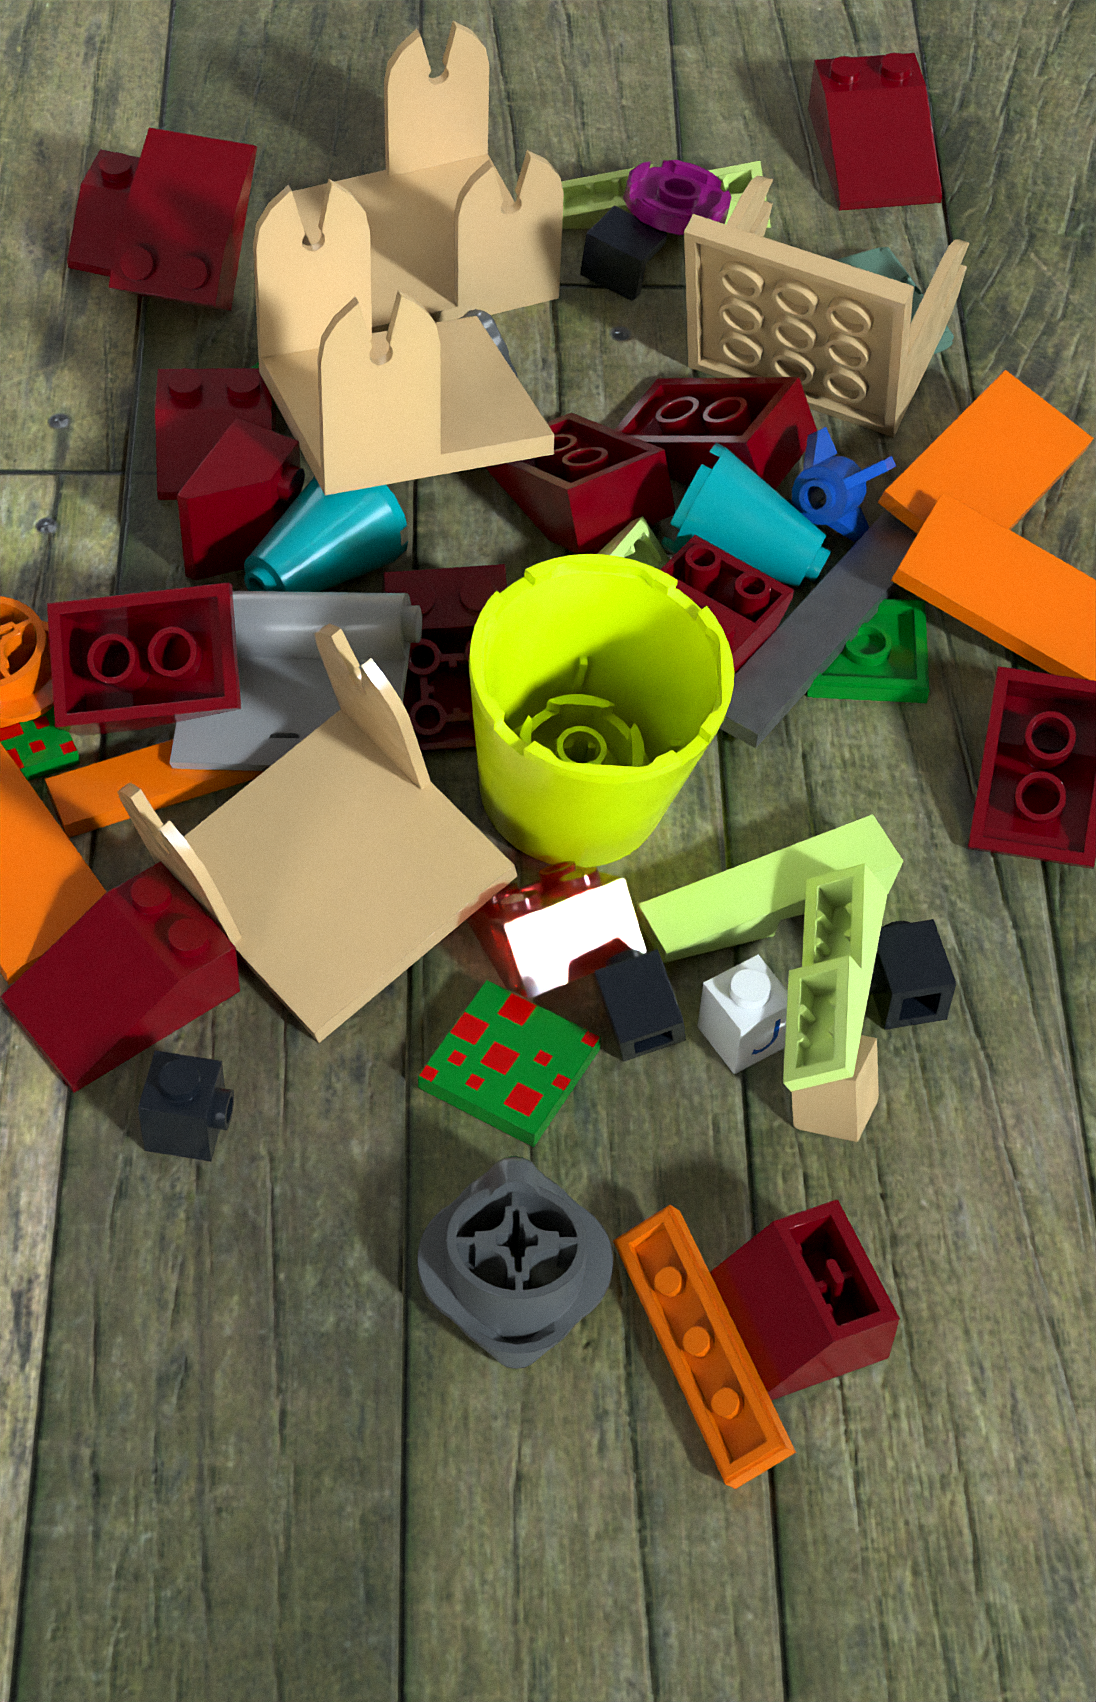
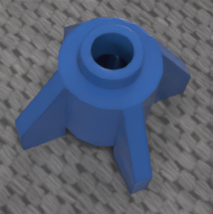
M824 427L808 435L803 471L794 481L792 498L788 502L813 524L827 525L855 542L869 529L861 507L857 508L863 502L866 495V481L896 467L893 457L890 456L861 469L849 458L834 456L838 453L827 427Z

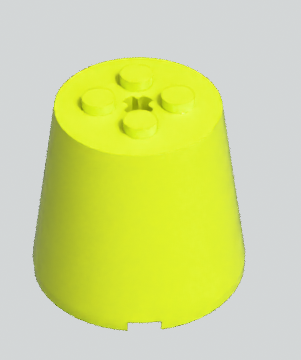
M578 554L553 558L525 569L524 577L508 586L501 593L496 591L487 601L475 624L469 652V675L482 803L489 819L498 832L514 847L537 860L562 867L587 868L612 863L638 849L649 838L718 732L726 716L734 687L733 657L726 635L708 606L701 609L688 596L676 588L677 579L653 566L624 557L604 554Z

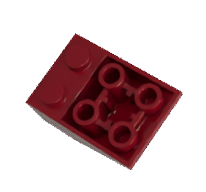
M505 564L384 572L382 593H408L411 605H419L421 608L422 634L419 643H411L403 698V704L410 717L421 752L476 748L469 675L470 644L475 624L487 601L496 591L501 593L507 588Z

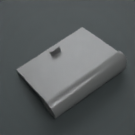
M233 591L241 709L176 722L169 763L172 768L265 771L338 712L340 706L319 653L314 634L329 623L342 629L360 664V670L361 665L372 658L403 702L411 643H419L422 634L420 606L411 605L408 593Z

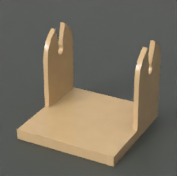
M455 21L452 22L442 60L445 70L440 76L436 78L429 77L431 68L421 35L417 29L397 47L387 63L384 78L386 170L335 181V183L350 191L366 212L369 224L372 333L388 331L397 290L420 302L435 323L459 319L468 311L474 309L484 310L488 314L493 315L559 299L564 196L561 178L555 168L545 158L527 150L515 188L518 197L516 202L513 200L488 155L489 61L486 48L471 29ZM327 183L292 191L305 232L302 240L304 245L316 244L321 238L322 233L318 224Z
M756 176L749 182L727 224L693 214L684 231L688 367L718 378L799 377L810 409L894 437L953 312L967 266L961 265L969 242L955 239L948 246L911 322L914 286L764 237L773 203L764 201L773 181L771 178Z
M328 179L318 224L322 234L320 240L313 245L302 244L305 232L289 185L268 203L256 223L253 241L259 372L295 440L299 441V448L324 495L554 454V433L477 316L435 323L420 302L397 290L388 331L372 333L370 229L365 210L350 191Z
M330 623L324 625L314 634L340 710L184 837L171 821L163 825L140 788L132 783H127L117 791L123 806L155 864L161 861L233 943L238 957L318 1043L324 1040L517 877L515 865L431 782L410 717L390 682L372 658L362 664L360 670V664L342 629Z

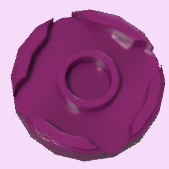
M663 160L661 167L649 168L651 161L643 162L629 172L623 199L628 210L640 221L658 230L677 235H684V231L693 214L725 224L732 197L729 190L723 192L720 189L722 181L712 172L695 164L679 160Z

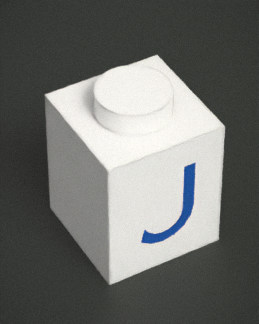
M759 954L703 982L697 1027L733 1074L785 1048L788 991Z

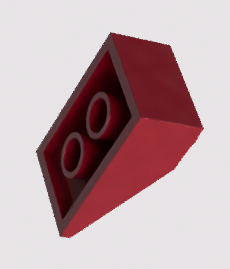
M889 53L886 55L862 57L840 56L833 59L814 60L808 111L839 211L941 203L942 189L927 88L915 53Z
M149 127L117 230L109 288L130 294L231 311L257 146Z
M799 377L657 378L615 430L665 449L670 479L690 486L701 464L713 469L719 457L709 451L718 443L730 450L776 490L806 451L808 435L817 431Z
M572 412L547 422L554 433L553 455L485 467L549 541L577 555L598 553L631 521L643 516L652 530L656 522L675 514L665 449Z
M229 582L47 603L55 728L78 736L141 730L241 709L232 584Z
M998 666L968 849L1094 869L1096 859V681Z
M160 861L105 893L0 996L1 1003L71 1091L75 1093L239 993L240 985L236 947Z

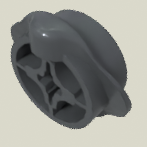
M510 1156L496 1162L486 1173L469 1184L450 1205L434 1216L422 1234L418 1248L417 1266L421 1286L430 1302L442 1314L458 1325L472 1341L491 1354L501 1365L507 1368L520 1369L536 1362L543 1354L562 1341L583 1317L598 1306L605 1296L611 1281L613 1253L606 1231L588 1210L577 1204L559 1185L540 1172L531 1161L519 1156ZM512 1250L516 1253V1265L520 1266V1272L515 1271L514 1257H511L510 1252Z

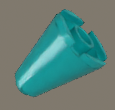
M716 443L709 452L719 457L713 469L701 464L670 522L672 526L680 529L675 540L664 536L661 542L662 548L676 554L694 535H697L783 584L799 588L804 577L815 583L831 551L822 547L827 535L730 450Z
M314 476L245 560V585L248 591L322 592L389 565L398 559L408 547V541L401 544L400 531L407 527L405 514L395 495L387 485L324 495Z

